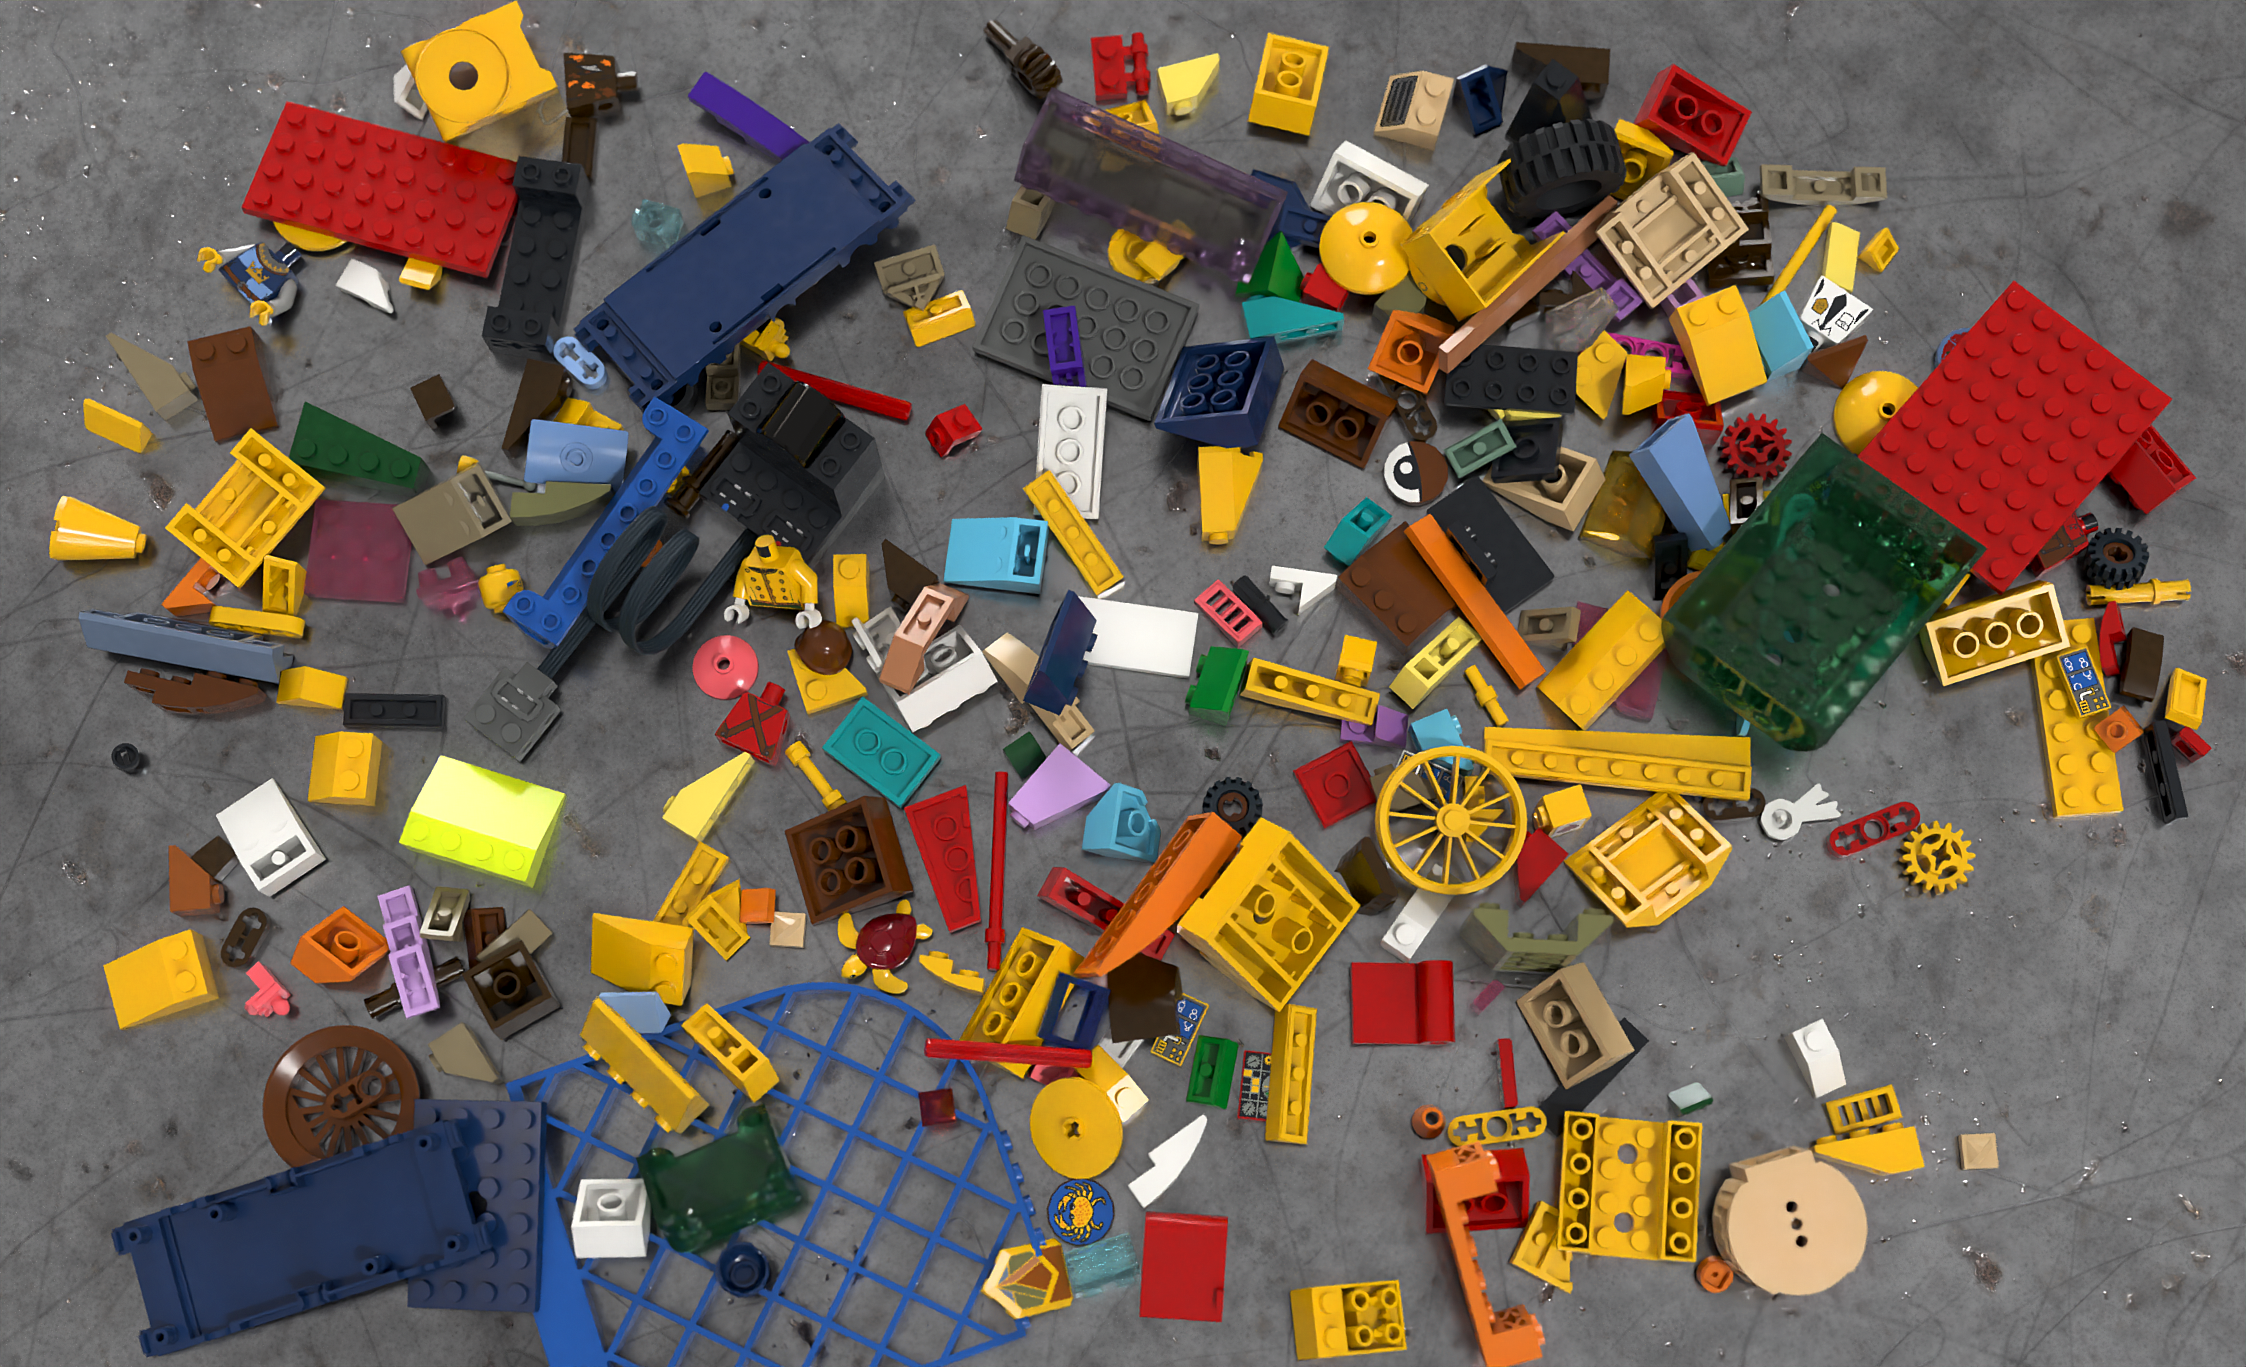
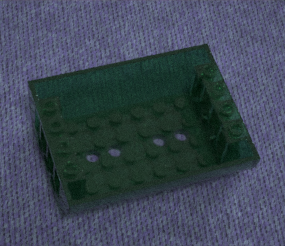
M1821 433L1663 616L1661 623L1663 641L1672 661L1680 672L1786 750L1815 751L1829 742L1988 548ZM1853 562L1858 566L1859 572L1855 574L1846 572L1842 567V563ZM1827 584L1834 585L1838 588L1840 594L1835 597L1828 596L1823 591V586ZM1788 630L1797 632L1801 637V641L1797 643L1787 641L1784 637V632ZM1769 653L1776 654L1781 659V664L1777 666L1764 656Z

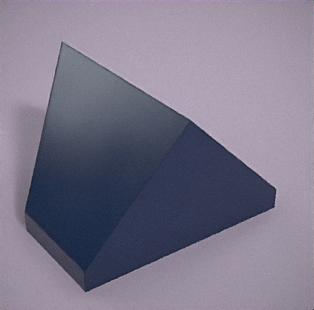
M1483 65L1457 77L1453 98L1473 134L1477 135L1503 123L1502 109L1508 70Z

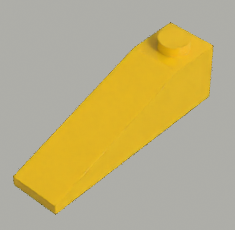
M1254 657L1247 664L1239 694L1240 696L1272 705L1368 726L1373 725L1380 693Z

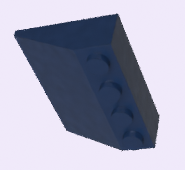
M1274 336L1183 347L1154 422L1156 429L1224 448H1248L1258 445L1284 370Z

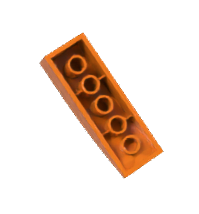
M1214 812L1188 816L1073 974L1078 978L1101 977L1132 958L1157 939L1186 912L1205 889H1210L1217 882L1220 876L1218 873L1224 862H1230L1239 850L1237 844L1242 839V836Z

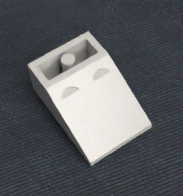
M273 778L216 815L240 863L258 891L269 897L326 860Z

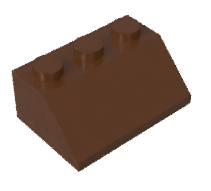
M1311 359L1298 378L1278 426L1365 469L1392 417L1398 401Z

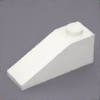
M1435 864L1426 876V879L1441 883L1442 867ZM1449 873L1448 884L1463 883ZM1418 888L1385 934L1379 946L1402 962L1408 963L1454 895L1433 893Z

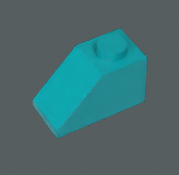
M1366 497L1340 521L1324 548L1337 561L1350 566L1364 554L1390 521L1392 515Z

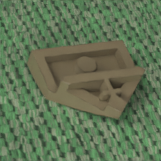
M935 244L874 263L884 295L920 311L925 310L945 276Z

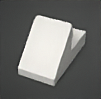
M1272 566L1269 587H1275L1277 592L1292 594L1295 590L1301 591L1298 615H1300L1334 590L1337 575Z

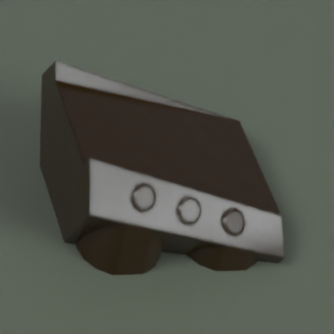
M1363 837L1341 857L1334 872L1341 873L1352 897L1359 903L1360 908L1356 913L1373 916L1375 913L1395 904V899L1398 898V891L1370 837Z

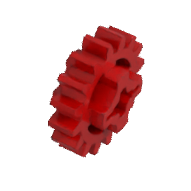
M1749 413L1746 417V422L1738 417L1734 422L1735 427L1730 425L1724 432L1727 436L1723 437L1720 441V445L1726 447L1721 451L1720 458L1729 459L1724 468L1731 469L1733 467L1736 470L1733 476L1735 479L1741 474L1745 475V478L1763 476L1764 482L1766 475L1771 480H1774L1778 475L1777 471H1784L1787 466L1784 461H1788L1792 456V453L1785 449L1790 447L1792 440L1783 439L1787 429L1782 428L1778 430L1776 428L1777 419L1768 423L1766 422V414H1762L1759 420H1755L1754 415ZM1745 432L1744 441H1739L1738 444H1735L1736 438ZM1776 454L1774 462L1767 466V457Z

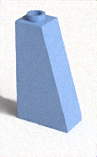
M1687 413L1668 419L1629 454V457L1678 532L1686 534L1688 547L1691 552L1700 549L1710 551L1724 541L1722 537L1731 529V525L1693 418Z

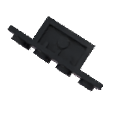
M1480 344L1448 374L1446 373L1444 404L1447 406L1573 415L1575 412L1578 354L1572 351Z
M1479 476L1473 477L1427 509L1426 515L1431 513L1504 614L1554 579L1552 571Z

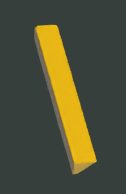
M1285 1004L1280 1012L1275 1010L1265 1140L1307 1144L1317 1008Z

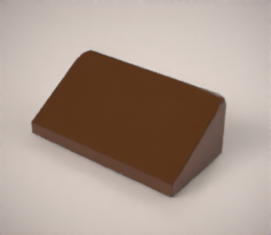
M503 907L474 908L465 913L464 927L469 969L480 964L475 957L506 930Z

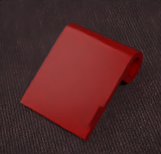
M1427 960L1419 963H1350L1352 1044L1446 1045L1455 1043L1453 961Z
M1146 1211L1139 1317L1222 1322L1228 1216Z

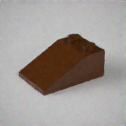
M251 326L187 341L193 372L216 443L242 437L251 428L257 433L279 428L262 339Z

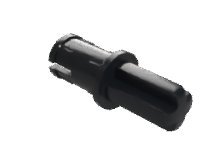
M1244 575L1232 586L1233 590L1271 630L1273 635L1289 622L1270 601L1271 596H1265L1248 576Z

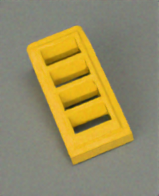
M1892 1084L1826 1102L1835 1135L1902 1118ZM1881 1094L1885 1095L1890 1113L1883 1115L1878 1095ZM1870 1097L1877 1116L1871 1119L1864 1100ZM1852 1102H1858L1863 1121H1856L1851 1105ZM1841 1105L1845 1106L1850 1122L1846 1126H1843L1838 1106Z

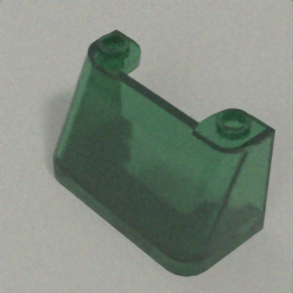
M764 1103L743 1110L736 1121L738 1131L678 1157H675L674 1153L669 1149L657 1147L636 1158L657 1226L674 1251L685 1253L696 1250L786 1211L800 1202L802 1194L770 1113Z

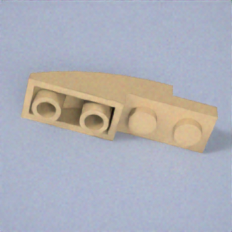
M1007 632L984 649L982 653L1021 704L1025 702L1023 698L1039 656ZM1075 697L1072 706L1065 705L1060 716L1030 704L1059 743L1069 751L1095 732L1075 706L1080 702L1077 697Z

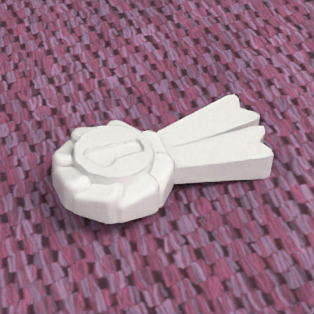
M1819 783L1795 803L1785 799L1769 802L1761 813L1760 824L1768 837L1783 841L1797 834L1802 822L1836 819L1841 814L1836 810L1837 801L1816 805L1829 795L1827 792L1822 791Z

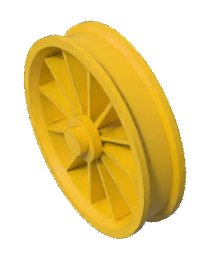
M1443 746L1427 749L1406 759L1387 778L1379 793L1375 809L1377 841L1389 865L1410 884L1422 890L1439 894H1467L1481 890L1496 882L1511 868L1519 856L1527 830L1525 801L1511 773L1488 754L1463 746ZM1439 757H1453L1449 804L1446 803L1428 763L1429 760ZM1460 758H1464L1479 764L1484 769L1459 804H1456ZM1421 764L1441 806L1440 809L1402 782L1406 775ZM1488 772H1490L1501 784L1505 793L1466 810L1464 806ZM1398 786L1436 813L1435 816L1389 812L1392 798ZM1506 797L1508 798L1511 808L1512 825L1470 820L1469 814ZM1389 816L1434 820V825L1393 844L1389 830ZM1469 825L1511 828L1510 838L1503 854L1469 831ZM1437 829L1439 832L1413 869L1409 868L1395 848ZM1463 834L1470 837L1499 859L1494 866L1481 876H1479L1461 837ZM1445 835L1441 883H1437L1420 876L1417 872ZM1452 837L1456 839L1473 880L1458 884H1448Z

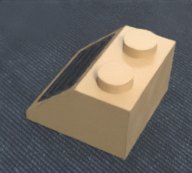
M1426 71L1391 75L1374 135L1434 151L1454 79Z

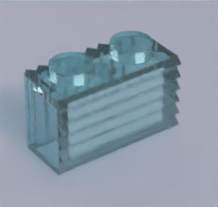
M1129 1232L1063 1253L1075 1294L1083 1293L1084 1299L1104 1293L1102 1286L1113 1282L1116 1283L1117 1288L1137 1282L1135 1275L1141 1274Z

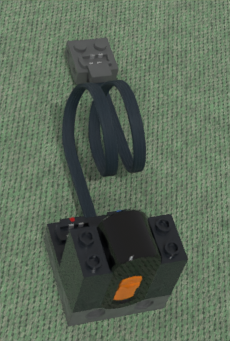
M768 362L727 413L739 443L699 492L704 504L742 530L743 533L679 614L659 634L647 641L636 643L635 626L646 619L662 602L687 568L699 546V537L692 534L688 529L680 530L669 539L643 569L626 596L620 616L609 620L604 619L603 613L644 563L665 530L668 515L656 506H650L631 522L604 555L592 577L587 595V606L558 647L551 650L538 668L526 662L520 671L515 674L507 667H504L463 719L521 762L561 711L557 704L549 699V696L557 688L552 677L595 623H598L610 632L620 633L623 642L641 655L649 656L666 650L691 627L755 546V541L763 535H772L777 546L794 547L799 550L804 562L813 570L885 478L875 438L847 419L841 410L819 391L804 382L794 381Z

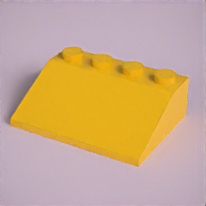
M597 998L592 1003L580 1034L587 1042L583 1048L596 1061L602 1057L610 1065L606 1071L620 1085L626 1081L634 1089L630 1095L644 1109L650 1105L658 1113L654 1119L664 1130L669 1133L674 1129L681 1134L710 1104L615 1009L600 998Z

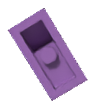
M1378 705L1372 726L1342 720L1340 742L1352 741L1358 744L1406 748L1409 715Z

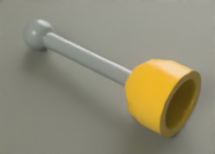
M462 455L457 473L479 461L473 457ZM485 471L491 479L523 486L527 491H533L536 488V483L525 482L522 479Z

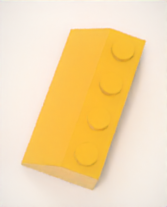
M2043 580L2006 590L2001 596L1997 593L1918 618L1916 622L1923 651L1942 686L2070 647L2054 585Z
M1627 590L1537 687L1580 728L1586 731L1675 638L1676 633L1649 607Z
M1022 927L1000 965V970L995 974L959 1041L1041 1046L1078 979L1073 973L1084 960V957L1060 941ZM988 1061L1022 1079L1031 1064Z

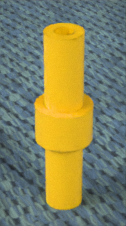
M1476 665L1467 668L1464 672L1477 692L1475 697L1481 707H1486L1497 727H1501L1509 722V719L1496 700L1499 696L1492 685H1487Z

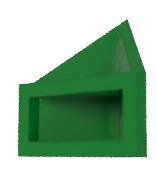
M1282 230L1242 264L1235 296L1246 299L1256 295H1264L1265 298L1275 296L1299 302L1302 292L1299 288L1304 276Z

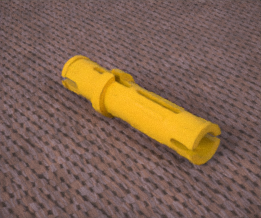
M2155 578L2150 579L2149 582L2134 583L2133 587L2129 589L2124 584L2122 590H2116V585H2112L2111 589H2106L2105 585H2087L2086 591L2090 592V594L2086 593V601L2089 606L2108 604L2111 601H2116L2117 604L2150 602L2151 605H2159L2161 601H2186L2191 597L2190 593L2186 594V592H2191V585L2188 579L2160 581Z

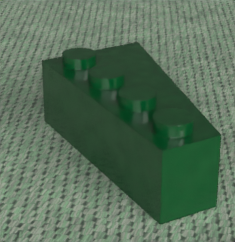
M306 401L304 402L288 458L310 476L408 497H414L425 490L430 468L421 457Z

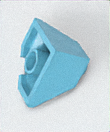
M1114 783L1086 817L1082 850L1105 857L1155 863L1158 855L1161 830L1156 819H1151L1147 812L1145 804L1148 801L1143 791L1121 783Z

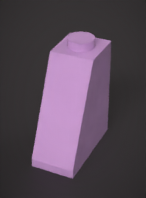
M1059 743L1009 801V809L1012 811L1009 816L1021 827L1025 828L1029 825L1032 829L1036 830L1102 799L1111 788V785Z

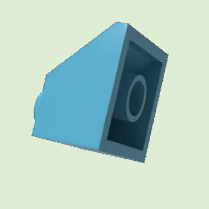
M1782 291L1749 312L1768 382L1800 369L1814 348L1786 291Z

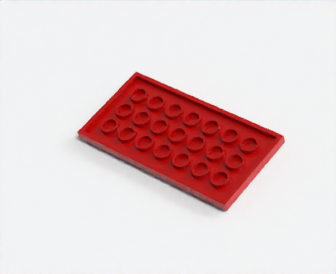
M286 101L241 208L244 214L487 278L519 198L512 186L517 162Z

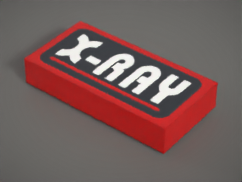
M1510 1038L1498 1039L1494 1044L1501 1110L1514 1109L1518 1105L1512 1040Z

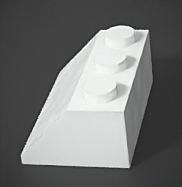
M1345 141L1334 152L1310 206L1326 215L1333 216L1348 205L1360 202H1374L1394 209L1409 224L1417 212L1429 185Z
M958 625L932 641L924 654V671L910 694L882 684L908 727L912 732H915L920 728L927 727L933 720L946 712L957 709L961 703L974 695L985 692L989 686L998 681L982 651L963 627ZM881 672L876 675L878 679L880 678Z

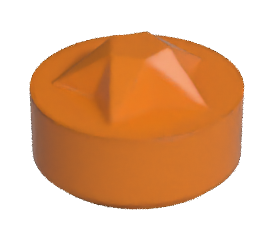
M1719 1256L1705 1258L1697 1268V1280L1709 1292H1722L1732 1283L1733 1271L1724 1259Z

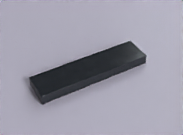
M1625 1017L1619 1024L1635 1051L1613 1066L1568 1089H1565L1561 1083L1538 1107L1546 1116L1547 1123L1545 1129L1555 1138H1558L1563 1132L1564 1111L1582 1112L1649 1042ZM1534 1117L1541 1124L1540 1117Z

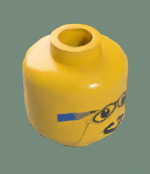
M499 564L486 568L487 575L482 576L478 581L484 606L487 609H494L495 614L503 613V609L516 593L524 590L519 571L516 569H506L505 564Z

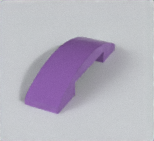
M1555 211L1532 230V234L1537 242H1540L1561 231L1566 233L1572 227ZM1588 249L1561 271L1568 280L1572 271H1575L1604 301L1603 312L1618 322L1623 320L1644 301L1623 278L1617 280Z

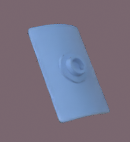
M533 419L530 424L524 481L538 484H546V481L610 484L614 491L617 492L623 483L629 433L622 430Z

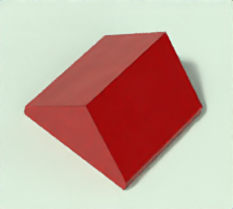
M1663 390L1662 401L1653 405L1650 436L1668 419L1689 413L1693 418L1701 443L1715 445L1724 427L1720 402L1707 406L1702 394Z

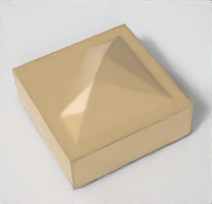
M774 912V923H771L769 945L773 947L804 948L806 913Z
M1995 1133L1958 1136L1962 1170L1999 1168Z

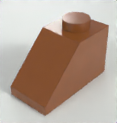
M176 845L168 846L170 912L179 917L220 913V904L224 902L223 885L219 884V880L215 879L197 864L185 850Z

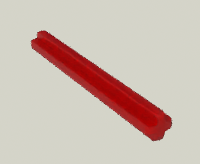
M761 361L757 375L767 365L768 361ZM769 362L797 382L801 391L902 420H908L910 417L912 404L908 401Z
M931 1038L926 1039L924 1044V1055L933 1058L1090 1068L1092 1064V1051L1085 1049Z

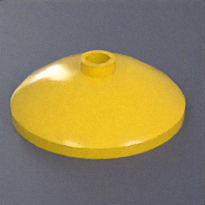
M1360 202L1348 205L1336 212L1328 220L1322 231L1319 244L1322 265L1329 277L1348 291L1366 295L1386 292L1400 284L1410 272L1408 254L1400 243L1413 231L1403 216L1386 205L1374 202ZM1371 236L1375 239V242L1367 243L1364 241V238Z
M1888 371L1868 372L1851 380L1838 395L1833 409V424L1842 445L1852 455L1856 454L1858 456L1918 387L1909 379ZM1882 407H1889L1892 410V415H1886Z

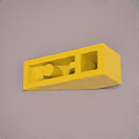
M707 1003L681 1024L683 1030L753 1103L780 1081L769 1059Z

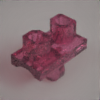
M463 557L453 559L447 563L451 577L440 580L435 568H429L418 573L420 588L416 589L419 599L423 600L425 606L437 603L439 611L451 607L455 615L462 613L460 604L471 600L468 591L479 587V577L469 567Z

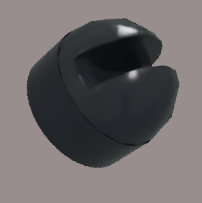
M122 743L112 751L111 758L117 769L125 772L131 771L138 766L140 755L134 745ZM127 751L131 764H124L121 753Z

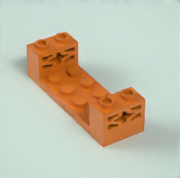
M1480 1141L1427 1155L1428 1166L1477 1345L1486 1367H1509L1542 1358L1540 1345L1546 1343L1540 1323L1537 1322L1535 1314H1528L1524 1304L1493 1312L1486 1292L1481 1293L1482 1290L1487 1289L1486 1282L1477 1259L1472 1260V1257L1478 1256L1474 1239L1470 1235L1468 1226L1463 1227V1224L1469 1223L1464 1203L1461 1201L1497 1191L1495 1180L1500 1179V1173L1490 1149L1485 1151Z

